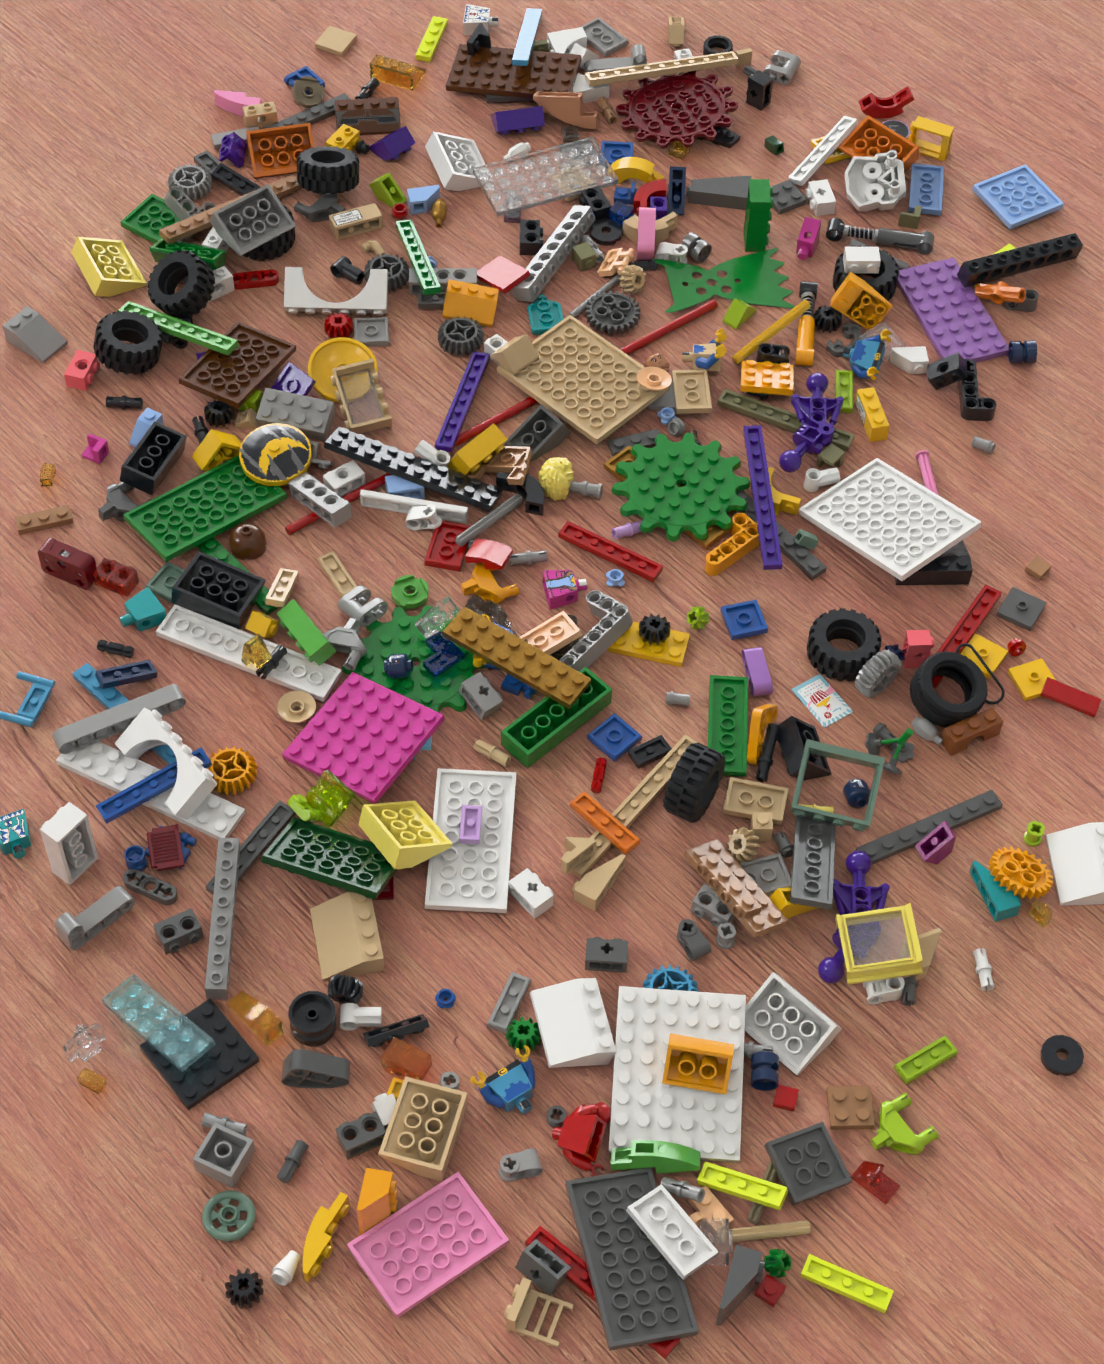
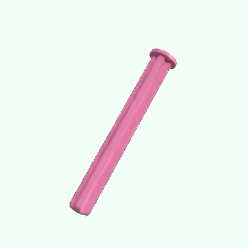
M927 450L919 451L915 457L919 461L925 487L938 495L929 461L930 454Z

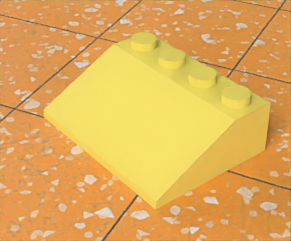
M77 237L71 253L95 296L112 297L146 286L147 283L123 241Z
M415 800L363 805L358 825L394 869L412 868L452 847L453 843Z

